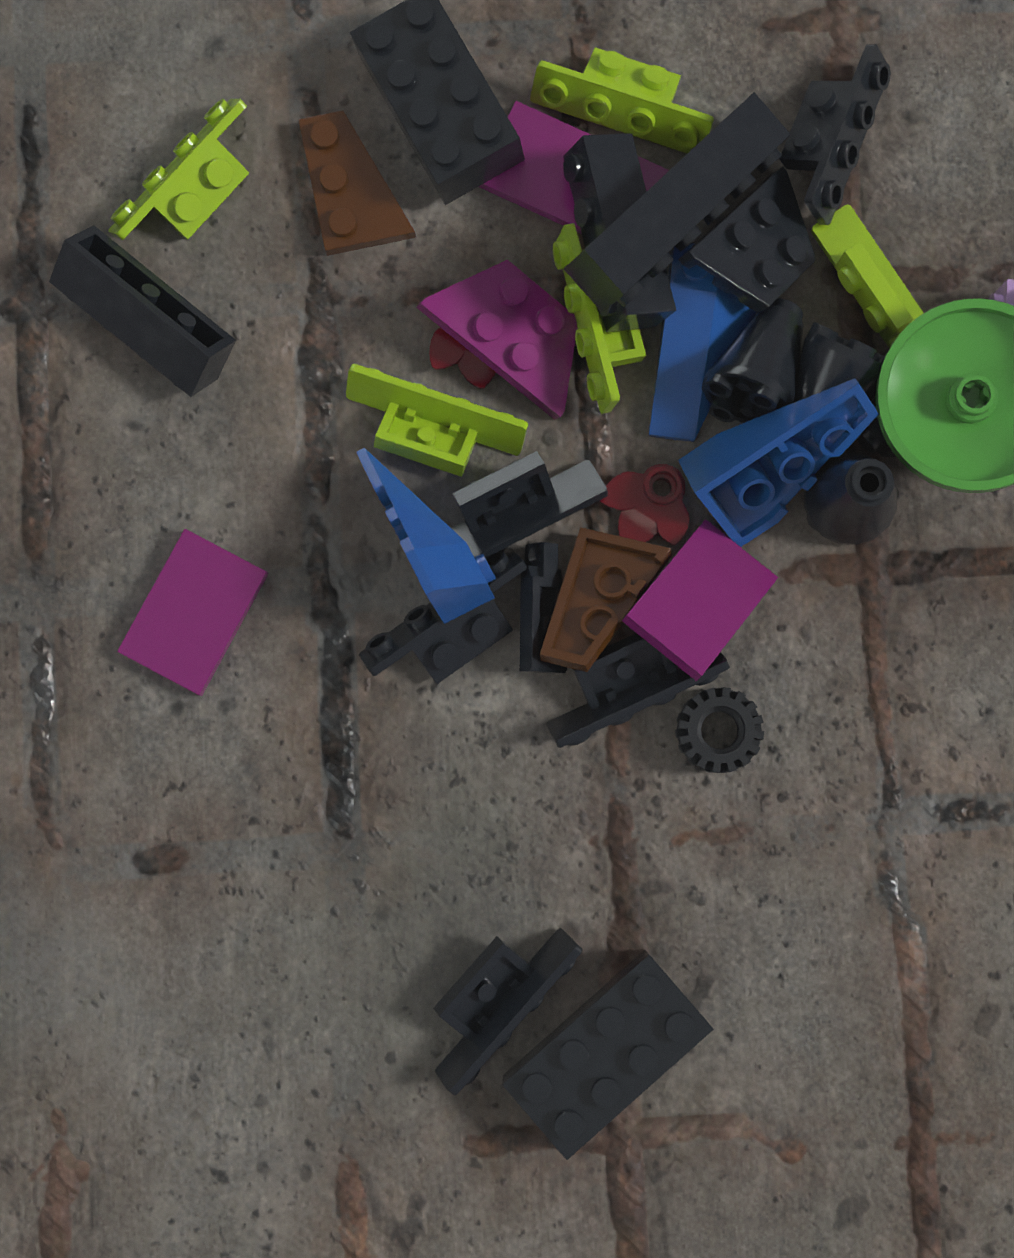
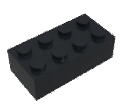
M405 0L350 32L363 64L445 205L525 160L520 137L439 0Z
M644 950L503 1075L502 1085L563 1157L568 1160L714 1029L650 954Z

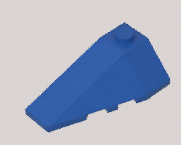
M690 243L681 252L674 246L671 257L674 260L669 264L668 278L677 311L662 321L649 437L689 442L695 441L711 405L702 391L705 374L756 314L755 311L742 304L735 295L725 293L714 286L712 281L715 276L698 265L688 269L679 262L678 259L694 243Z
M856 378L720 432L678 461L694 493L731 540L742 547L776 525L789 512L786 505L802 488L808 491L818 480L815 476L817 471L830 457L841 456L879 413Z
M365 448L357 451L356 453L383 507L386 508L385 513L400 539V544L426 596L443 623L445 624L494 599L495 597L488 583L496 578L484 554L482 553L474 558L467 542Z

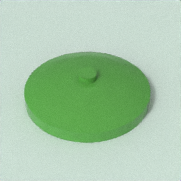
M963 299L937 306L912 321L893 342L883 360L875 393L876 410L879 413L877 418L881 431L890 449L900 462L919 478L932 485L963 493L992 492L1014 485L1013 305L990 299Z

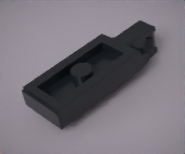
M548 542L526 544L524 562L527 565V569L521 573L519 671L549 674L566 673L567 667L541 661L540 657L543 642L564 580L562 579L561 570L558 569V544Z

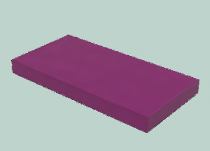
M515 101L508 119L520 137L525 160L480 185L479 188L563 226L574 223L576 231L582 234L581 228L577 225L574 218L575 204L570 184L566 181L563 173V156L583 135L591 134ZM638 156L646 191H648L669 170Z

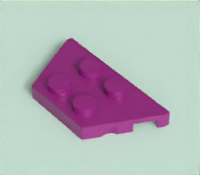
M508 259L426 297L417 305L416 308L550 417L555 420L563 415L577 330L575 315L569 313L567 308Z

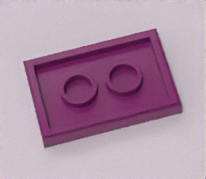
M705 519L622 622L697 681L779 577Z
M184 529L117 652L202 696L269 573L197 534Z

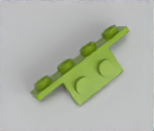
M596 47L584 73L541 60L536 68L530 95L532 103L626 134L632 133L635 137L687 154L710 133L714 121L711 115L672 103L681 75L667 71L661 66L648 65L624 57L618 52L605 51Z
M222 98L215 103L204 116L208 123L197 135L193 132L188 133L175 146L173 152L177 155L176 158L165 169L160 165L146 177L142 183L146 190L137 200L132 202L128 199L117 208L111 216L114 224L108 232L115 238L124 240L141 220L154 209L184 239L188 240L249 174L246 168L217 140L247 105L241 99H230L226 102Z
M847 204L835 211L830 225H819V223L813 225L811 233L837 270L838 278L848 293L853 294L862 307L865 319L870 327L880 334L890 349L899 334L912 321L924 313L851 205Z
M565 224L556 242L553 243V258L557 269H563L567 284L564 288L566 308L569 313H574L578 326L575 334L579 355L586 357L590 372L587 375L589 396L592 401H597L601 414L609 413L620 400L613 367L642 362L646 357V352L639 329L606 332L603 318L599 314L596 305L564 270L582 252L575 224Z
M352 364L348 371L346 398L385 411V415L375 435L374 448L460 477L464 473L476 442L515 456H519L528 428V422L515 418L508 413L498 412L471 403L464 398H456L429 389L419 383H411L384 374L374 368Z

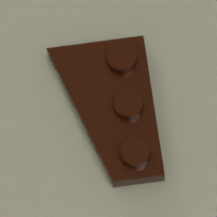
M344 111L298 119L327 256L416 238L413 227Z
M580 527L540 652L541 661L588 672L623 624L622 620L647 591L672 556L671 548Z

